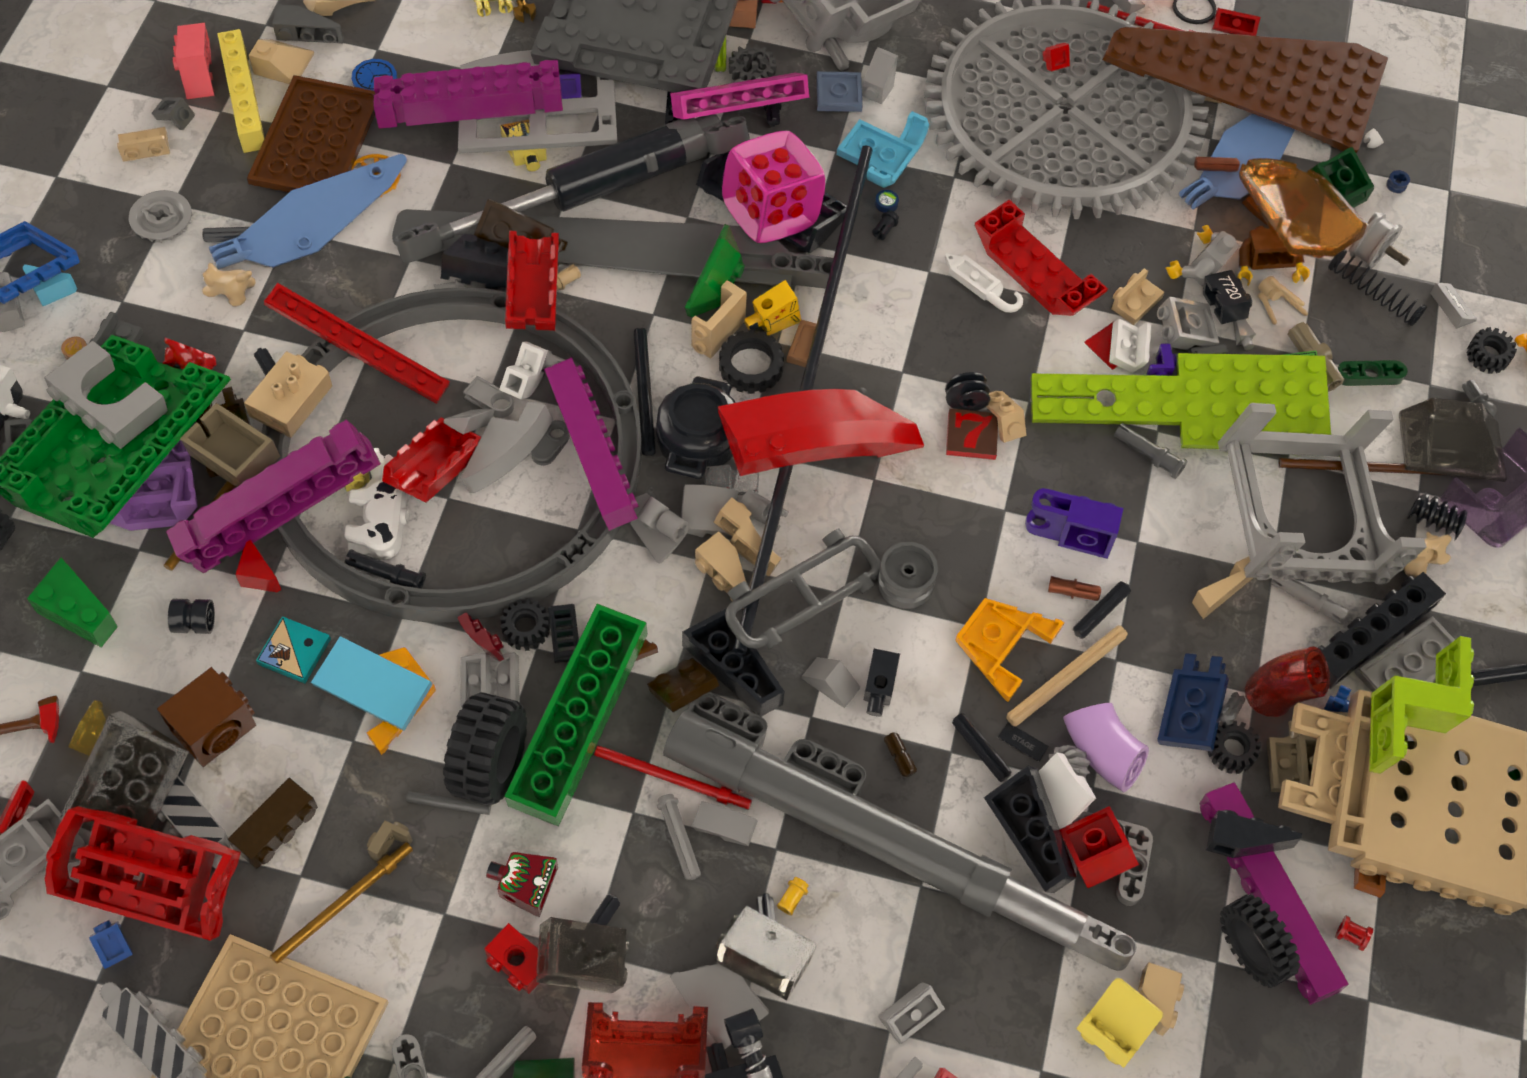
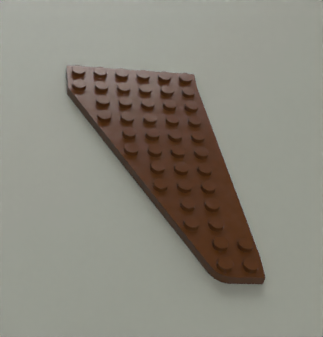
M1123 27L1116 30L1102 60L1142 77L1145 74L1293 128L1341 151L1353 147L1357 153L1388 57L1357 43Z

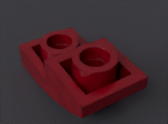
M467 612L457 617L465 632L484 652L498 661L504 660L501 652L504 646L497 634L492 635L486 628H483L478 619L473 620Z

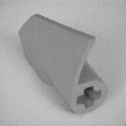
M645 493L635 497L639 506L634 509L638 519L631 521L630 524L655 561L660 564L676 549L689 530V523L670 511L664 504Z

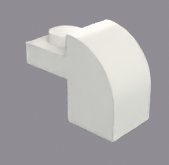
M527 341L522 342L516 363L506 368L499 390L519 399L530 397L543 377L544 372L541 370L548 350Z

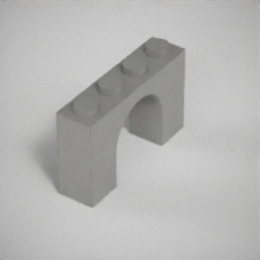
M91 341L44 377L48 386L46 391L55 401L60 400L63 402L65 408L72 415L78 414L88 428H95L99 431L101 437L107 443H114L121 449L164 415L168 409L163 395L146 382L117 403L101 405L89 401L87 396L90 390L115 370L110 354L94 341Z

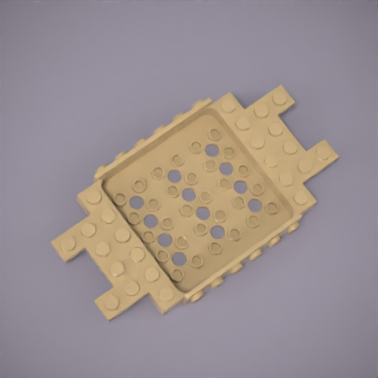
M1358 690L1351 695L1347 717L1299 702L1294 706L1290 731L1313 737L1317 740L1310 785H1304L1287 779L1284 780L1281 786L1279 809L1332 824L1328 851L1354 858L1351 860L1350 866L1359 869V872L1362 874L1384 875L1389 882L1412 884L1416 890L1439 892L1441 897L1463 899L1467 901L1468 905L1490 907L1494 909L1495 913L1502 915H1511L1522 908L1527 909L1526 731L1475 716L1469 717L1447 733L1407 726L1405 735L1410 736L1414 740L1415 746L1411 750L1407 749L1405 757L1400 761H1406L1411 766V774L1403 775L1400 773L1398 762L1381 774L1369 772L1372 692ZM1456 751L1465 753L1468 758L1466 765H1460L1456 762L1454 758ZM1509 766L1518 769L1521 774L1519 781H1514L1508 776L1507 770ZM1457 776L1463 780L1465 784L1463 791H1457L1453 788L1451 784L1452 777ZM1396 787H1402L1407 791V801L1402 802L1395 797L1394 790ZM1506 792L1515 794L1518 799L1516 807H1511L1506 803ZM1453 802L1459 805L1462 811L1460 817H1454L1449 813V803ZM1392 813H1398L1404 818L1403 828H1397L1392 824ZM1504 818L1512 820L1515 825L1514 833H1508L1503 829L1502 820ZM1446 829H1452L1458 834V842L1456 844H1451L1446 840ZM1500 845H1507L1511 849L1512 858L1510 860L1501 857L1499 854Z

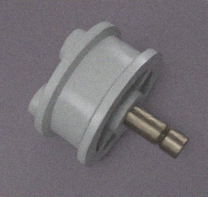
M1375 212L1368 221L1369 225L1365 229L1360 228L1353 238L1355 242L1348 250L1351 257L1355 255V257L1357 256L1365 261L1367 268L1368 266L1373 268L1385 254L1403 266L1410 260L1409 257L1403 255L1392 246L1403 227L1400 224L1395 226L1387 221L1384 213L1379 214Z

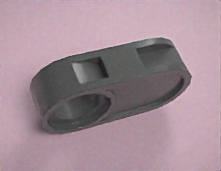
M552 421L545 435L531 451L532 459L536 464L541 466L551 464L567 444L569 431L564 421ZM555 429L564 431V435L559 438L552 437L550 434Z

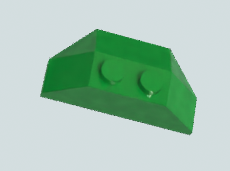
M724 224L685 305V310L689 317H694L720 307L721 286L727 280L734 284L736 278H740L744 271L745 265L743 264L741 253L730 226Z

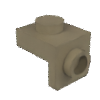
M384 820L378 832H374L368 840L367 850L371 859L376 862L382 859L390 850L395 839L402 843L407 842L410 845L413 840L410 832H408L409 829L399 822L392 824Z

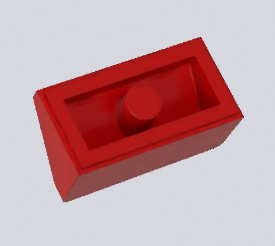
M1218 8L1212 30L1235 35L1256 36L1261 17Z
M24 780L15 786L0 817V835L24 817L35 791Z

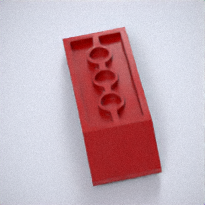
M1007 200L975 222L974 226L987 255L1052 315L1074 316L1107 292L1108 288L1094 275L1090 274L1083 280L1078 277L1023 227L1025 213L1011 200Z

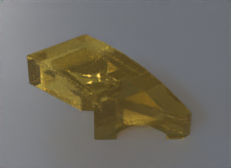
M94 700L68 746L91 757H98L108 730L111 729L110 723L106 721L101 701Z

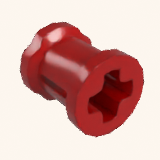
M1345 915L1337 929L1335 938L1338 940L1343 938L1357 945L1359 950L1364 951L1372 937L1373 928L1369 926L1365 928L1351 921V917Z

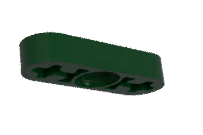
M1397 360L1344 361L1337 368L1344 378L1341 384L1344 386L1398 385L1402 383L1408 372L1406 365ZM1371 369L1376 372L1377 376L1370 377L1366 374L1365 370Z

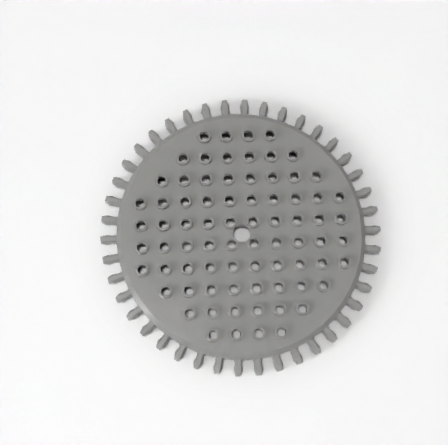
M1014 0L1013 10L1007 12L999 1L996 2L994 10L996 16L993 18L983 8L979 10L977 18L981 23L979 26L968 18L964 19L962 29L968 33L967 35L953 28L950 32L949 40L957 44V46L942 41L939 48V53L949 57V59L937 55L932 57L931 67L943 70L944 72L928 69L926 82L941 85H926L924 98L940 99V101H926L925 114L941 113L942 115L930 118L929 129L946 128V131L937 133L936 144L939 146L953 142L955 146L947 149L946 159L949 161L961 155L965 158L960 163L958 173L962 175L975 168L979 173L975 176L974 186L979 187L989 179L995 183L991 194L993 198H996L1003 189L1013 192L1011 201L1015 205L1020 202L1021 196L1032 199L1031 213L1036 214L1041 202L1053 204L1051 209L1052 217L1057 218L1062 205L1072 206L1074 219H1079L1082 206H1092L1095 218H1100L1103 211L1102 204L1111 203L1116 215H1120L1124 206L1122 199L1125 198L1130 200L1135 209H1139L1143 201L1139 194L1140 192L1144 191L1153 201L1158 199L1160 190L1154 185L1156 182L1168 191L1173 189L1176 180L1168 175V172L1184 179L1188 167L1179 163L1178 159L1193 166L1198 154L1184 147L1201 151L1205 139L1190 135L1189 133L1205 136L1208 123L1192 119L1206 120L1209 107L1193 106V104H1203L1206 96L1190 92V90L1146 74L1142 77L1102 60L1116 30L1123 27H1136L1134 23L1137 13L1132 12L1126 20L1117 17L1118 5L1114 4L1110 8L1109 13L1098 11L1099 0H1093L1090 8L1079 7L1080 0H1071L1070 5H1060V0H1051V5H1042L1041 0H1032V5L1029 7H1024L1021 0ZM1150 21L1143 28L1153 29L1154 23ZM1060 43L1069 44L1070 66L1055 71L1047 70L1042 53L1046 51L1045 48ZM1057 104H1070L1072 109L1068 110L1067 114H1063L1064 110Z

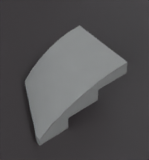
M733 959L680 973L674 972L670 975L673 983L694 1014L717 1044L723 1043L724 1050L731 1045L724 1024L725 1018L752 1008L759 1021L769 1014L768 1008L750 988L751 981Z

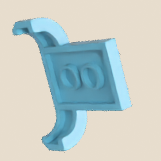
M912 111L907 118L906 126L900 138L859 119L837 148L836 155L857 165L862 146H870L873 152L867 171V180L885 188L896 182L922 146L929 129L928 119Z

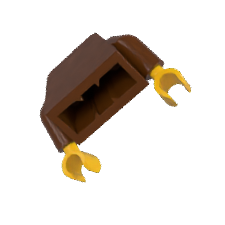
M1258 226L1249 232V237L1243 241L1239 248V268H1241V271L1237 278L1240 280L1241 278H1246L1248 281L1247 286L1250 285L1253 277L1251 271L1248 270L1250 267L1252 270L1296 267V271L1292 274V280L1295 283L1300 280V275L1305 282L1310 275V270L1303 266L1305 261L1300 242L1290 237L1281 228L1266 229L1264 226Z

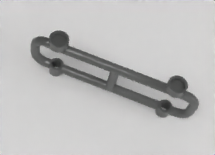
M839 528L832 531L822 539L827 546L826 549L751 591L745 581L733 587L728 592L733 602L728 605L725 612L728 626L744 646L756 649L766 645L769 650L782 642L781 635L860 589L862 594L875 586L873 581L879 575L881 563L871 546L865 539L859 536L845 537ZM850 546L858 547L870 563L871 570L823 599L818 600L801 575ZM792 580L809 607L779 625L768 629L756 638L750 637L737 620L736 613Z

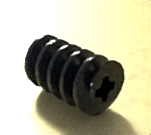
M1424 492L1420 497L1418 496L1407 519H1410L1414 514L1417 515V524L1426 519V528L1435 523V532L1437 533L1442 528H1446L1445 535H1450L1454 532L1455 541L1467 521V510L1464 509L1457 514L1458 506L1453 505L1448 510V502L1443 501L1438 505L1439 498L1437 496L1433 497L1430 501H1428V492Z

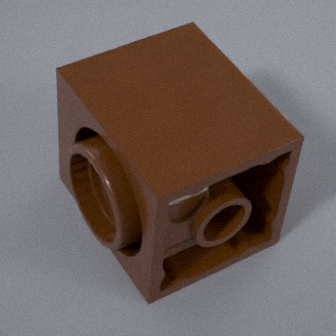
M212 667L157 708L171 733L202 767H205L221 753L228 750L236 741L257 726L252 717L255 712L249 706L250 702L240 690L235 691L231 686L233 683L224 672L218 674Z

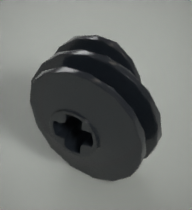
M965 372L952 377L945 386L947 404L953 409L970 411L981 410L988 406L991 399L989 395L990 389L986 384V376L977 372Z

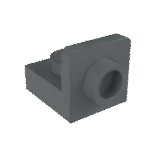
M164 97L151 113L156 120H172L179 130H184L195 116V113L183 98Z

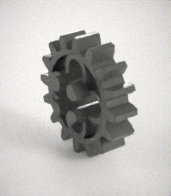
M746 44L745 49L739 46L738 52L733 51L732 57H729V74H732L733 80L740 78L742 80H754L760 76L761 78L772 77L776 74L777 59L773 57L772 51L766 52L765 46L761 49L758 48V44H755L754 48Z

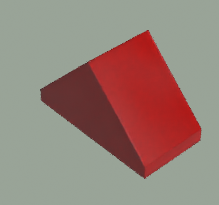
M251 540L247 541L235 574L240 586L279 592L281 587L277 577Z

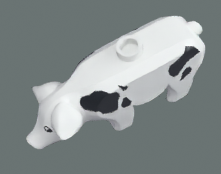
M374 448L381 464L370 471L372 479L366 487L359 490L351 489L349 495L350 503L363 507L365 524L358 526L347 524L345 538L353 542L348 543V551L352 549L369 557L386 560L394 557L401 548L403 526L408 524L409 511L405 508L406 493L382 481L384 465L392 460L393 457L389 454L383 456L379 448Z

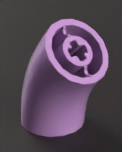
M1112 703L1089 706L1065 715L1063 719L1075 746L1086 752V759L1090 761L1089 765L1108 783L1122 792L1128 791L1137 780L1146 763L1149 747L1136 739L1124 727Z

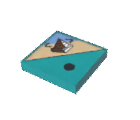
M282 616L256 662L262 667L306 684L331 641V637L326 633Z

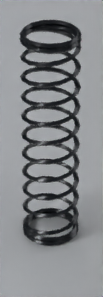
M1342 248L1329 263L1328 269L1330 271L1334 270V274L1343 271L1342 279L1350 277V285L1358 282V290L1366 287V296L1374 292L1373 301H1377L1382 297L1381 306L1390 303L1389 312L1398 308L1396 317H1401L1406 313L1404 323H1408L1410 326H1413L1427 309V305L1422 304L1411 318L1406 321L1411 309L1418 301V299H1415L1403 313L1398 315L1401 307L1410 295L1408 293L1396 307L1391 309L1394 300L1402 288H1399L1394 296L1383 304L1394 282L1375 299L1377 291L1386 280V277L1371 292L1367 293L1378 272L1364 286L1359 288L1362 279L1371 268V266H1368L1365 272L1352 282L1354 274L1363 261H1360L1357 267L1344 277L1346 269L1355 258V255L1351 257L1341 270L1336 272L1338 265L1347 253L1345 248Z

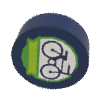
M882 190L876 195L875 206L883 213L888 210L895 211L898 207L899 197L891 190Z

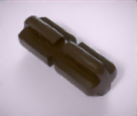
M892 732L885 736L884 742L891 755L895 756L894 761L902 776L910 777L915 774L917 768L909 753L906 754L907 749L899 734Z

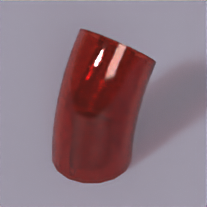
M1312 646L1287 652L1267 661L1247 680L1245 698L1249 705L1257 713L1267 717H1278L1286 714L1298 702L1301 703L1310 699L1324 697L1330 685V673L1325 656L1320 649Z

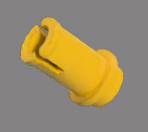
M798 877L788 881L789 887L776 905L779 910L790 916L793 915L803 895L808 894L807 888L809 885Z

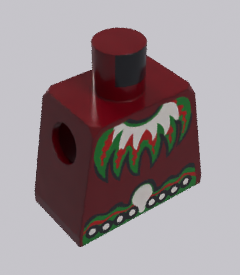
M512 852L506 865L491 861L486 878L499 882L497 890L500 898L534 916L540 917L558 870L557 858Z

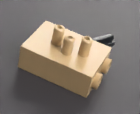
M258 348L254 353V357L265 378L244 402L249 417L292 438L331 389L332 383L329 372L323 366H315L301 355H293L287 351L275 363L266 348Z

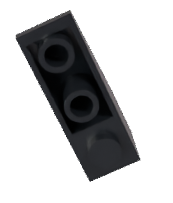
M1218 810L1211 820L1206 851L1238 858L1286 850L1297 845L1302 838V833L1296 832L1288 826L1267 824L1260 818L1249 819L1238 816L1236 812L1231 810Z

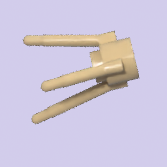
M1269 276L1259 284L1258 289L1261 293L1258 294V297L1263 302L1272 324L1276 325L1277 320L1268 299L1275 301L1282 296L1304 316L1308 315V312L1302 308L1305 303L1280 284L1275 277Z

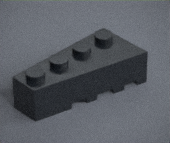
M727 608L682 631V646L757 715L762 717L783 705L785 691L757 649L747 648L745 655L733 652L736 636L726 621L725 612Z

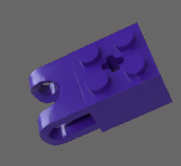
M1042 488L1037 490L1032 498V510L1026 517L1025 526L1027 531L1033 535L1059 541L1058 546L1108 559L1118 535L1124 508L1117 507L1112 503L1094 501L1085 496H1075ZM1047 499L1051 506L1042 505L1039 500ZM1040 519L1045 521V524L1038 526L1034 524L1033 520Z

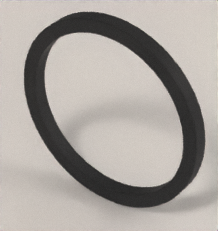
M1178 0L1173 1V11L1176 16L1190 24L1207 23L1213 19L1216 13L1214 0H1208L1213 9L1212 14L1201 20L1190 19L1178 11L1176 6Z

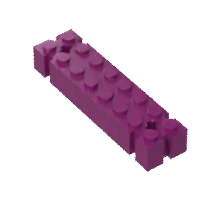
M544 60L537 66H531L530 63L522 62L519 64H500L488 67L428 71L425 73H406L399 79H393V76L388 75L374 77V110L379 129L397 127V123L406 122V126L536 114L535 110L544 109L545 113L563 111L558 60Z
M347 419L337 423L329 430L330 434L328 436L313 438L308 444L290 452L287 457L279 462L269 465L258 475L245 480L237 488L222 494L216 501L201 507L193 514L194 519L190 521L181 520L174 527L167 530L166 533L176 556L186 563L191 562L193 567L203 574L219 565L221 563L220 559L226 555L232 557L243 550L247 541L256 542L355 481L354 476L359 473L364 475L379 466L381 462L369 439L361 432L358 433L356 427Z

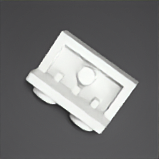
M1121 319L1113 322L1109 362L1131 373L1144 367L1150 358L1151 324L1146 322L1137 328Z

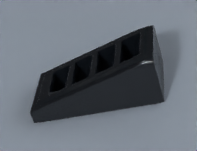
M575 605L550 606L548 610L554 662H567L570 660L574 650L559 652L558 648L574 646L575 649L579 642ZM572 626V628L556 630V627ZM573 636V639L557 641V638Z

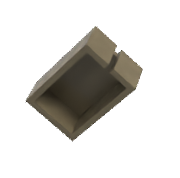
M217 403L200 418L210 436L209 438L206 437L198 423H195L180 438L191 457L235 487L240 486L245 480L258 475L281 457L272 439Z

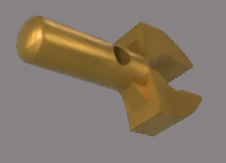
M516 0L518 7L513 8L515 19L524 23L523 11L530 15L531 21H533L536 16L535 4H527L525 0Z

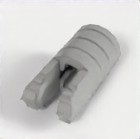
M749 489L740 502L752 513L751 517L765 524L771 501ZM782 509L781 516L787 517L789 511Z

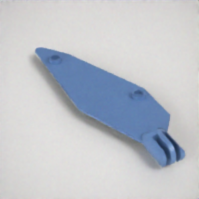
M1255 114L1249 115L1224 131L1211 156L1237 158L1240 161L1239 170L1237 172L1203 171L1198 180L1179 192V196L1182 199L1186 197L1185 202L1191 205L1193 210L1213 196L1241 199L1271 179L1295 129Z
M398 154L292 190L239 237L209 247L217 269L219 270L245 260L273 268L320 251L392 186L407 162L406 156Z

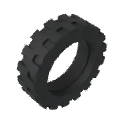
M752 329L748 332L739 331L737 335L729 336L728 341H724L721 351L719 352V371H721L722 379L726 380L732 388L735 387L736 391L742 393L743 391H748V394H755L756 391L762 393L767 388H773L776 381L779 382L784 370V352H782L781 344L777 343L776 338L772 335L769 337L764 331L759 333ZM757 349L766 353L770 357L772 364L763 373L753 375L738 371L732 365L731 359L739 351Z

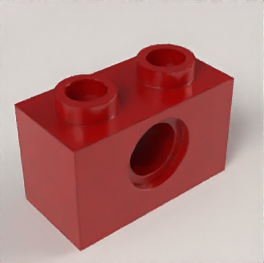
M509 923L484 948L488 958L486 960L487 964L497 973L502 970L508 975L507 981L517 991L523 989L530 994L553 969L551 959ZM514 956L524 957L523 963L518 966L510 965L509 961Z

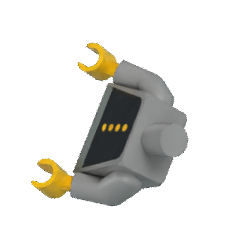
M1208 225L1202 226L1204 232H1197V235L1203 244H1209L1189 266L1181 268L1177 260L1170 262V267H1166L1167 273L1171 279L1182 275L1185 278H1194L1201 286H1204L1205 276L1215 274L1236 252L1240 245L1236 242L1233 235L1227 234L1225 231L1213 233Z

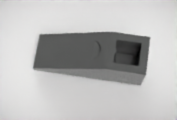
M276 5L272 23L276 40L343 44L344 39L340 24L299 5Z

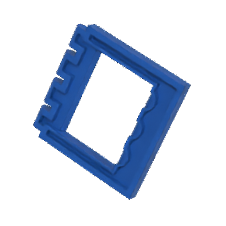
M26 221L0 234V259L10 256L14 251L32 243L57 258L0 288V302L5 304L18 297L19 292L25 293L40 285V280L45 282L60 274L61 269L65 271L80 263L77 251Z

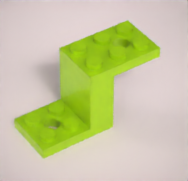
M1460 636L1436 654L1435 683L1394 675L1371 693L1369 772L1381 774L1405 757L1407 742L1404 739L1407 726L1447 733L1471 717L1474 709V703L1471 700V689L1474 683V677L1471 674V663L1474 658L1471 638Z

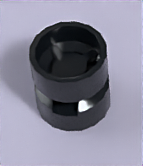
M173 598L170 601L168 627L171 633H188L192 629L195 634H211L215 622V607L211 599H195L193 603L189 599Z

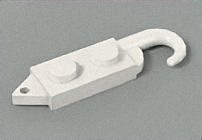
M945 254V260L949 267L948 274L984 301L987 300L999 310L1008 313L1016 312L1022 307L1023 297L1019 292H1014V295L1017 297L1015 304H1008L1000 298L1003 291L1001 281L968 256Z

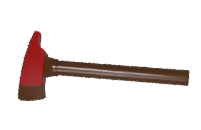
M55 695L38 701L39 714L33 717L0 724V735L27 729H42L45 734H48L49 742L54 743L59 726L58 697Z

